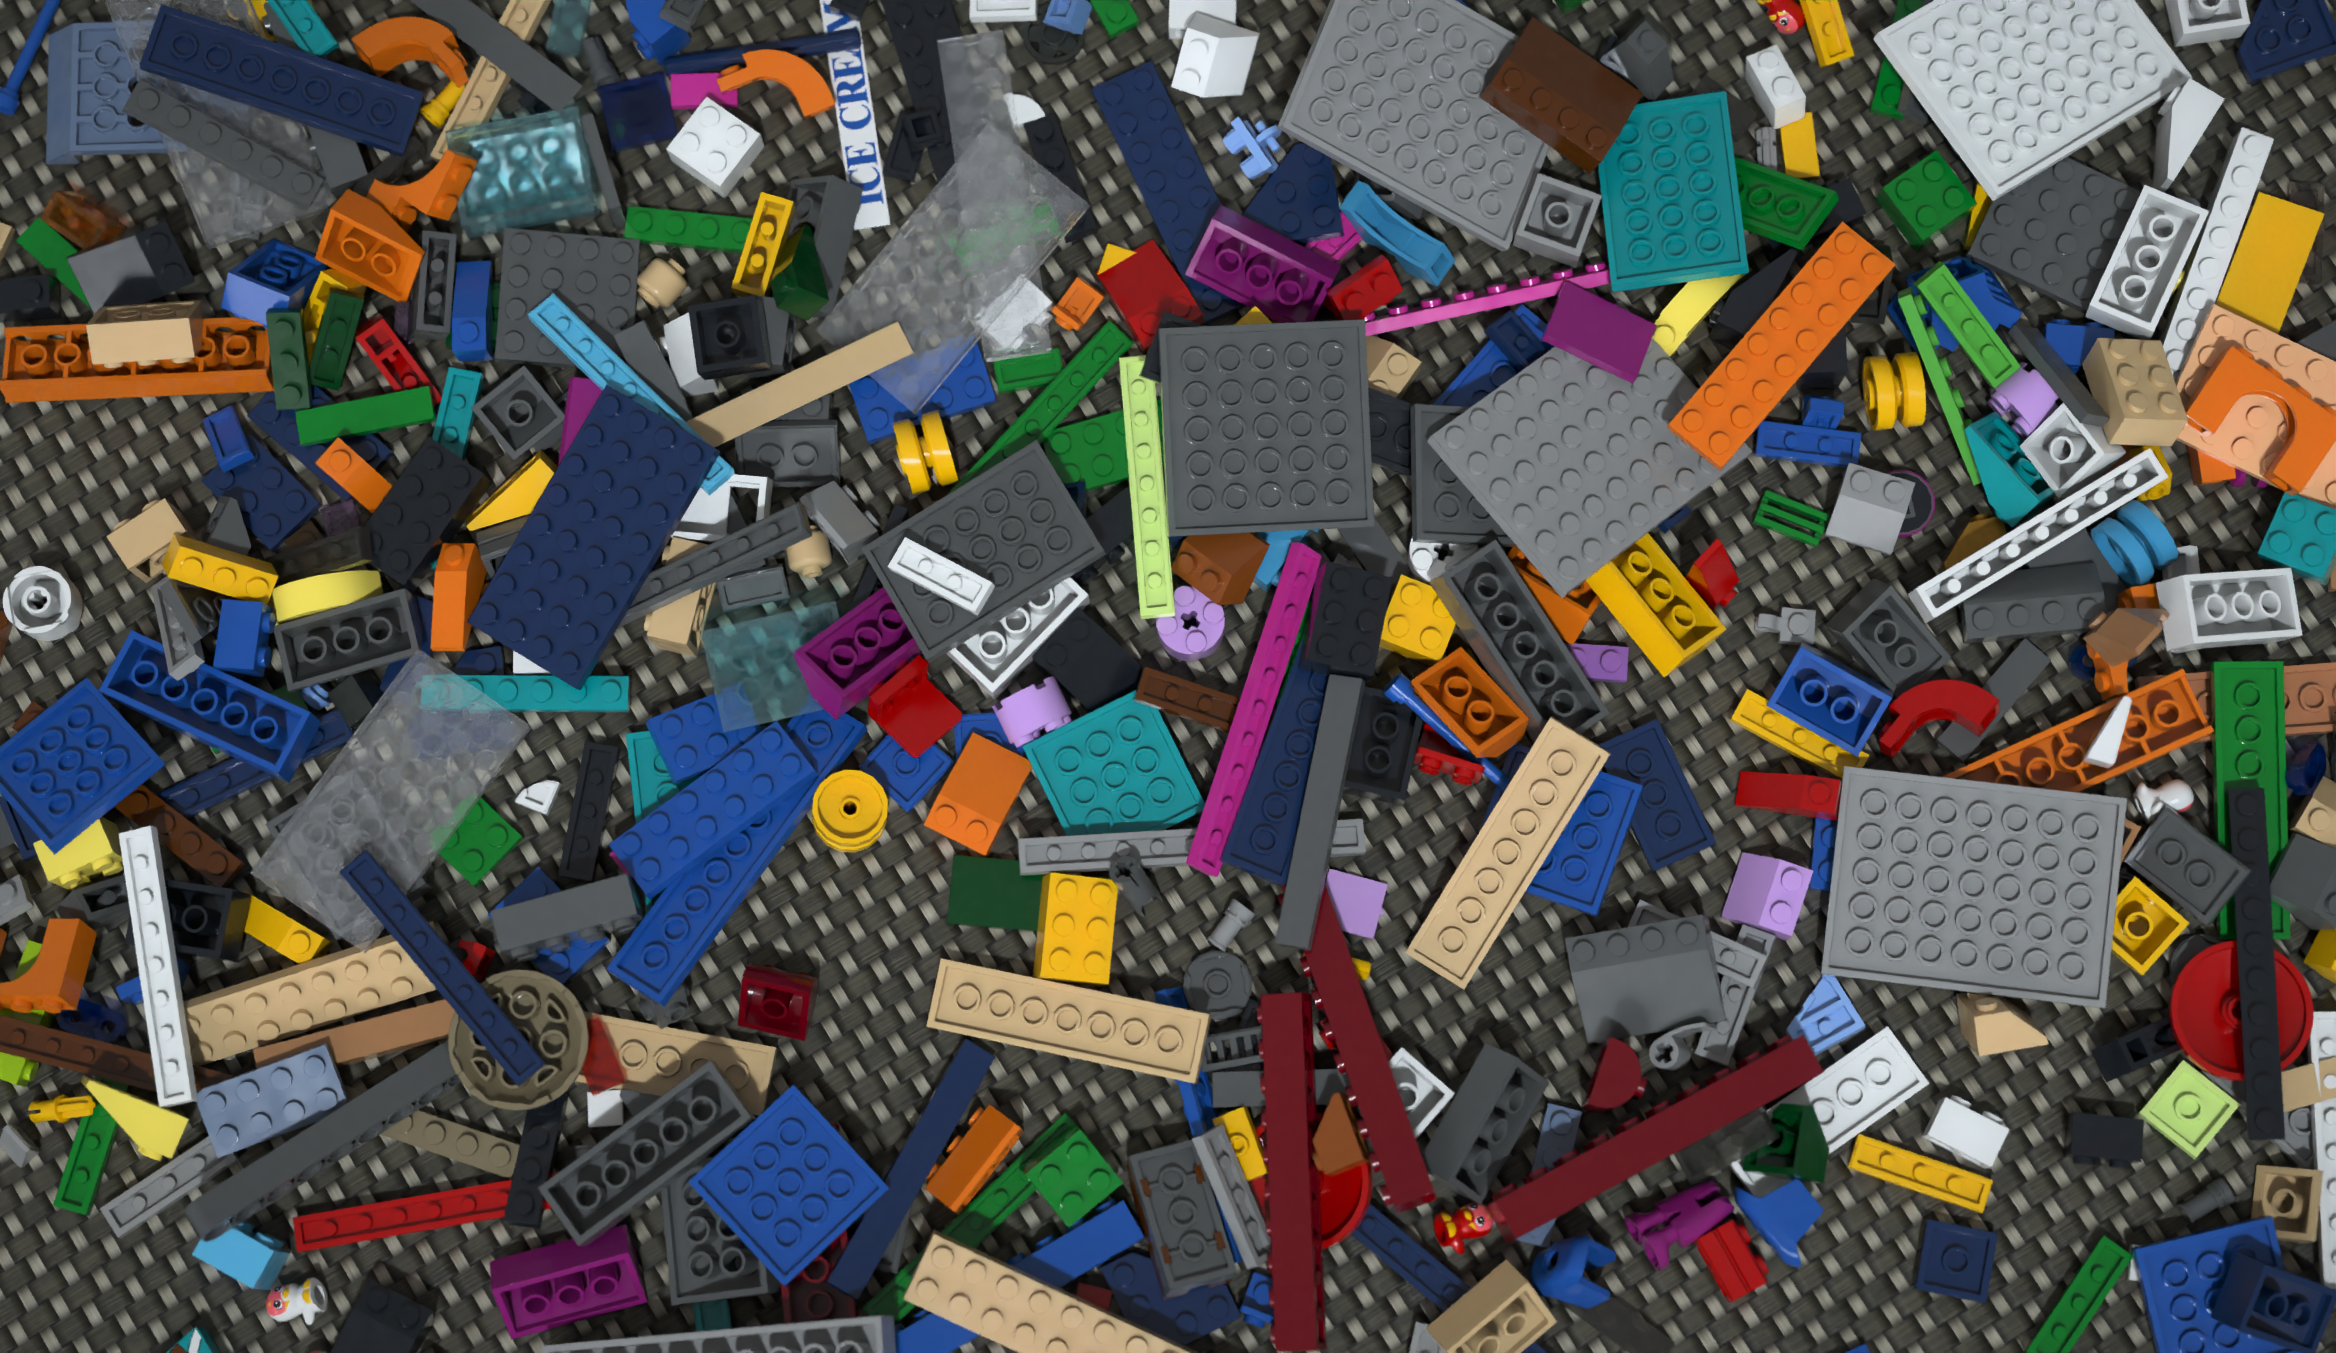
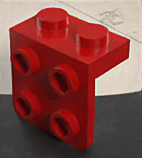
M1380 255L1328 290L1322 307L1339 321L1363 320L1378 307L1390 303L1396 295L1404 290L1389 260L1385 256Z
M920 655L911 662L908 660L903 662L895 670L894 676L886 683L884 681L879 682L870 691L868 715L914 758L920 757L962 720V712L927 680L929 663Z
M1425 723L1413 764L1419 765L1418 770L1434 776H1438L1439 772L1452 775V781L1466 786H1471L1472 782L1479 784L1485 767L1470 762L1431 726Z

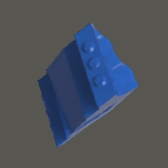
M1958 256L1942 262L1994 331H1996L1999 323L2010 329L2017 323L2022 312L1992 271L1976 263L1972 264L1971 259ZM1933 266L1905 276L1908 288L1912 287L1915 296L1920 293L1913 283ZM1896 292L1887 307V311L1914 350L1920 353L1898 301V292ZM1923 298L1928 311L1927 314L1923 315L1928 327L1934 325L1940 340V345H1937L1936 348L1938 349L1939 346H1942L1953 352L1959 344Z

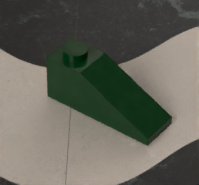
M805 224L784 244L770 283L776 307L807 321L829 301L811 227Z

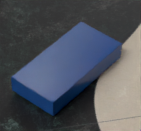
M233 405L202 419L216 459L223 472L255 458L238 412Z

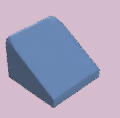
M1051 0L1043 22L1047 25L1082 35L1091 13L1092 5L1087 0Z

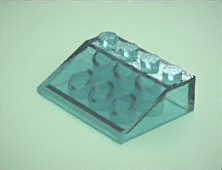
M578 106L563 109L560 113L550 111L445 131L448 149L470 155L478 161L457 203L461 227L468 238L504 232V228L521 229L600 214L594 175Z
M836 601L699 631L723 732L824 710L811 696L795 660L794 652L840 619Z

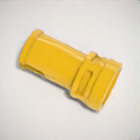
M450 80L448 85L435 99H431L429 104L427 103L420 109L421 114L434 126L441 128L445 124L446 118L450 117V112L456 106L465 86L463 85L458 88Z

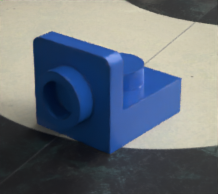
M1805 395L1802 403L1801 426L1836 430L1844 414V402L1826 396Z
M1256 1272L1253 1273L1239 1311L1245 1314L1243 1321L1260 1328L1264 1327L1265 1322L1273 1323L1274 1308H1271L1269 1303L1270 1287H1273L1272 1278Z

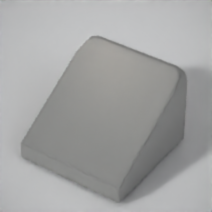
M7 1124L3 1128L0 1137V1147L18 1167H24L40 1152L39 1147L19 1126Z

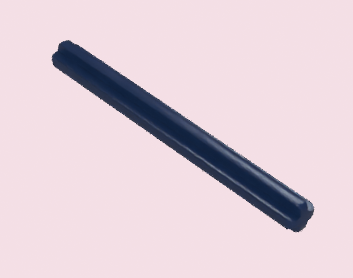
M849 30L671 56L664 59V69L666 75L670 77L671 74H690L725 69L735 65L745 66L742 54L765 49L784 51L799 58L855 50L861 47V38L858 30Z

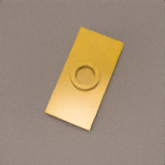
M1247 1107L1238 1108L1212 1119L1214 1126L1223 1124L1247 1182L1268 1174V1165H1265L1263 1160V1149Z

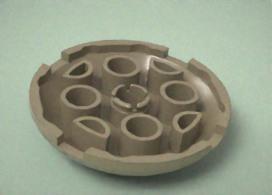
M510 970L486 978L480 984L518 1031L527 1033L529 1044L544 1060L546 1065L518 1087L455 1011L449 1028L448 1051L456 1075H458L463 1085L472 1095L482 1102L500 1109L529 1110L554 1101L575 1082L587 1058L589 1029L580 1003L562 983L536 971Z

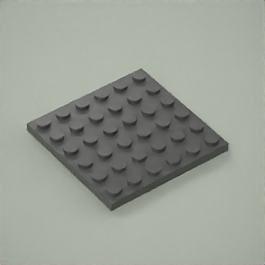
M1365 319L1158 329L1168 537L1375 527Z

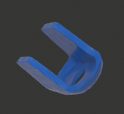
M1794 1179L1761 1198H1757L1735 1187L1736 1205L1752 1226L1760 1233L1763 1240L1773 1249L1783 1263L1794 1268H1801L1797 1242L1823 1213V1208L1799 1179Z
M1588 1234L1577 1235L1558 1241L1538 1253L1534 1258L1530 1268V1285L1538 1296L1551 1297L1583 1308H1591L1610 1299V1292L1583 1278L1584 1268L1597 1269L1611 1263L1616 1259V1252L1590 1239ZM1558 1258L1556 1265L1550 1270L1551 1259Z

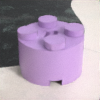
M2021 362V368L1995 389L1990 388L1991 399L1987 403L2000 416L2005 414L2013 423L2010 427L2025 441L2058 408L2055 401L2059 397L2038 371L2033 369L2028 373L2024 370L2027 363Z
M1192 586L1177 588L1174 590L1176 616L1156 618L1159 641L1167 653L1179 660L1193 661L1205 658L1217 650L1224 637V610L1221 605L1218 606ZM1196 619L1197 628L1191 626L1189 630L1185 629L1184 620Z
M1054 676L1044 679V683L1035 686V684L1028 686L1001 700L1000 704L992 706L1010 744L1014 743L1016 748L1042 737L1039 731L1043 729L1049 732L1072 722L1069 717L1072 712Z

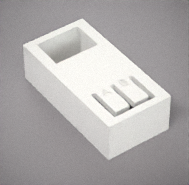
M734 474L710 496L700 487L670 539L677 537L690 541L713 543L730 535L727 534L731 487L759 489L756 522L770 516L773 480L768 477Z

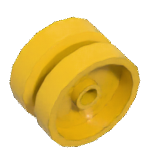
M1916 352L1896 353L1891 363L1885 355L1865 357L1862 369V386L1866 415L1871 429L1874 431L1892 429L1896 419H1898L1903 427L1923 425L1926 415L1925 382L1921 363Z
M938 410L921 415L920 423L924 436L919 438L914 423L909 418L892 423L898 443L895 447L903 474H907L913 495L930 490L931 481L928 468L934 467L937 481L942 486L959 482Z
M842 770L831 774L819 784L813 796L812 822L816 834L827 846L839 852L856 853L869 848L880 839L887 823L888 800L883 787L873 776L860 770ZM852 807L856 808V812L852 815L846 814L843 810L849 811Z

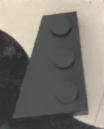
M169 579L160 586L165 596L167 607L174 612L192 645L219 626L222 599L240 600L175 579Z

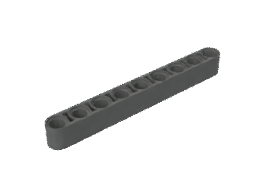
M448 1041L438 1045L192 1201L186 1207L184 1213L204 1242H209L220 1237L460 1084L461 1080L456 1075L450 1060Z

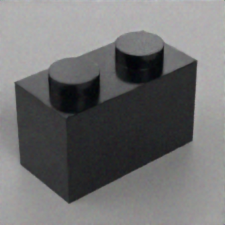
M2077 1112L2066 1114L2063 1156L2073 1157V1164L2094 1166L2095 1160L2109 1161V1168L2130 1169V1164L2139 1163L2142 1160L2144 1120Z

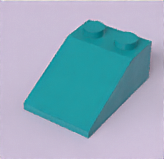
M1996 411L1965 429L1988 502L1995 509V514L2001 521L2013 528L2038 513L2056 496L2019 447L2024 441Z

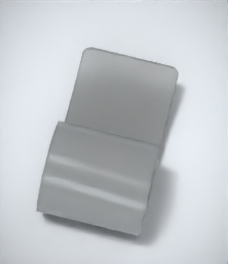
M1694 1023L1666 1033L1651 1044L1649 1050L1651 1062L1656 1067L1670 1071L1684 1069L1690 1061V1050L1683 1038L1703 1031L1717 1030L1718 1028L1716 1025L1709 1023ZM1669 1055L1672 1058L1671 1061L1666 1059Z

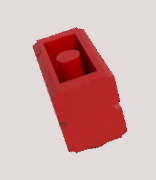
M1733 1219L1694 1241L1727 1303H1731L1766 1284L1768 1281L1765 1275L1769 1273L1762 1257L1759 1254L1753 1256L1747 1244L1751 1242V1238L1742 1223L1736 1225Z

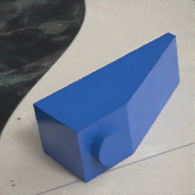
M491 261L457 262L452 310V352L459 362L493 360Z

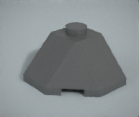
M1647 11L1610 49L1607 55L1628 76L1650 102H1653L1671 84L1674 77L1671 35Z

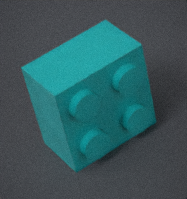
M2284 492L2257 553L2260 560L2278 568H2291L2292 573L2326 586L2336 565V509L2296 494L2290 496Z

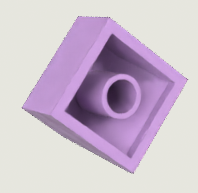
M1742 852L1720 918L1739 925L1744 924L1787 941L1793 934L1813 870L1781 859Z

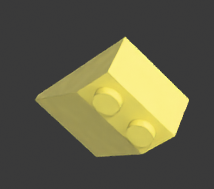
M83 1075L81 1083L139 1146L137 1151L158 1161H161L162 1156L172 1159L189 1120L187 1117Z

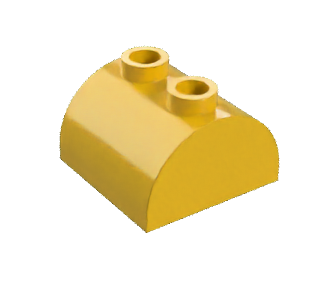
M2134 877L2117 896L2111 953L2142 976L2186 928L2189 922L2137 877Z

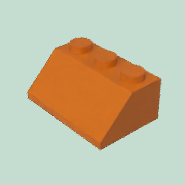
M1512 547L1507 557L1562 641L1574 645L1599 606L1601 599L1586 581L1561 598L1518 547Z
M1462 647L1411 680V686L1416 694L1477 758L1498 757L1523 740L1529 722L1528 716Z
M990 1104L985 1110L981 1107L977 1109L968 1121L971 1129L964 1138L958 1135L946 1150L950 1156L942 1166L936 1163L926 1178V1181L929 1183L925 1186V1189L958 1215L964 1211L1024 1133L1017 1124Z

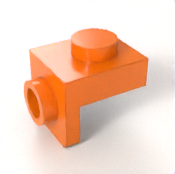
M1078 276L1059 303L1054 305L1051 312L1056 315L1054 320L1068 331H1071L1073 328L1079 331L1084 328L1106 296Z

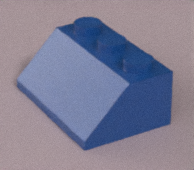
M1802 641L1766 706L1858 757L1890 703L1893 691Z

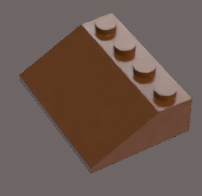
M1532 17L1479 97L1590 174L1602 162L1643 93Z

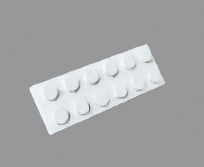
M1887 1026L1824 1070V1073L1811 1079L1716 1147L1751 1195L1761 1198L1792 1181L1742 1171L1748 1135L1756 1127L1762 1128L1773 1117L1772 1112L1781 1103L1810 1105L1814 1107L1830 1154L1930 1083Z

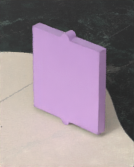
M1329 868L1325 886L1341 931L1373 940L1379 916L1384 914L1382 905L1388 884Z

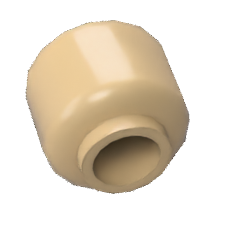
M655 258L638 276L637 283L639 288L637 292L656 309L659 306L670 307L687 288V283L682 277L686 271L672 258L668 262Z
M810 526L811 537L786 548L789 568L794 572L802 573L803 578H813L822 575V569L828 567L832 562L829 538L823 531L818 530L817 526Z

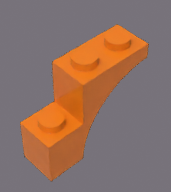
M447 149L438 164L423 178L401 186L374 179L366 198L379 204L405 232H409L419 210L426 215L449 221L478 161L470 155Z
M2156 583L2130 587L2117 594V608L2160 609ZM2086 643L2087 653L2093 659L2096 671L2094 676L2095 686L2098 692H2101L2102 701L2116 699L2129 693L2127 685L2128 661L2112 668Z

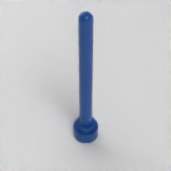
M61 0L45 1L5 87L0 88V112L10 116L15 115L20 105L17 92Z
M1401 672L1398 673L1384 688L1383 694L1392 702L1405 703L1472 763L1484 766L1483 774L1502 791H1505L1511 779L1487 758H1477L1432 709L1413 693L1412 682Z

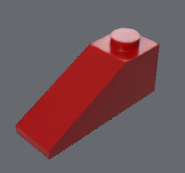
M380 312L356 329L354 337L396 392L429 386L432 391L434 406L441 402L442 396Z
M1716 539L1694 562L1686 576V580L1712 611L1719 604L1725 608L1738 594L1734 588L1739 582V578L1723 543Z
M1740 771L1735 806L1838 821L1842 782L1839 779L1802 774Z

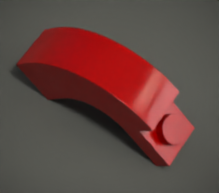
M1935 680L1917 685L1901 694L1889 706L1891 719L1894 722L1889 721L1879 734L1881 752L1893 760L1918 728L1936 720L1958 723L1980 737L1999 714V699L1986 690L1964 681Z

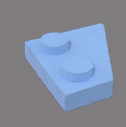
M1823 975L1812 994L1804 1002L1799 1013L1786 1029V1034H1791L1793 1040L1803 1035L1816 1056L1865 1028V1024L1836 977Z

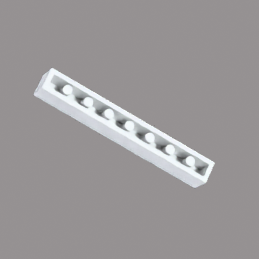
M2243 127L2234 136L2229 146L2207 207L2209 213L2192 248L2185 268L2182 287L2176 292L2159 339L2161 340L2175 381L2210 307L2215 304L2274 141L2271 137Z
M2149 448L1917 587L1908 596L1924 622L1928 623L2167 479L2168 475Z

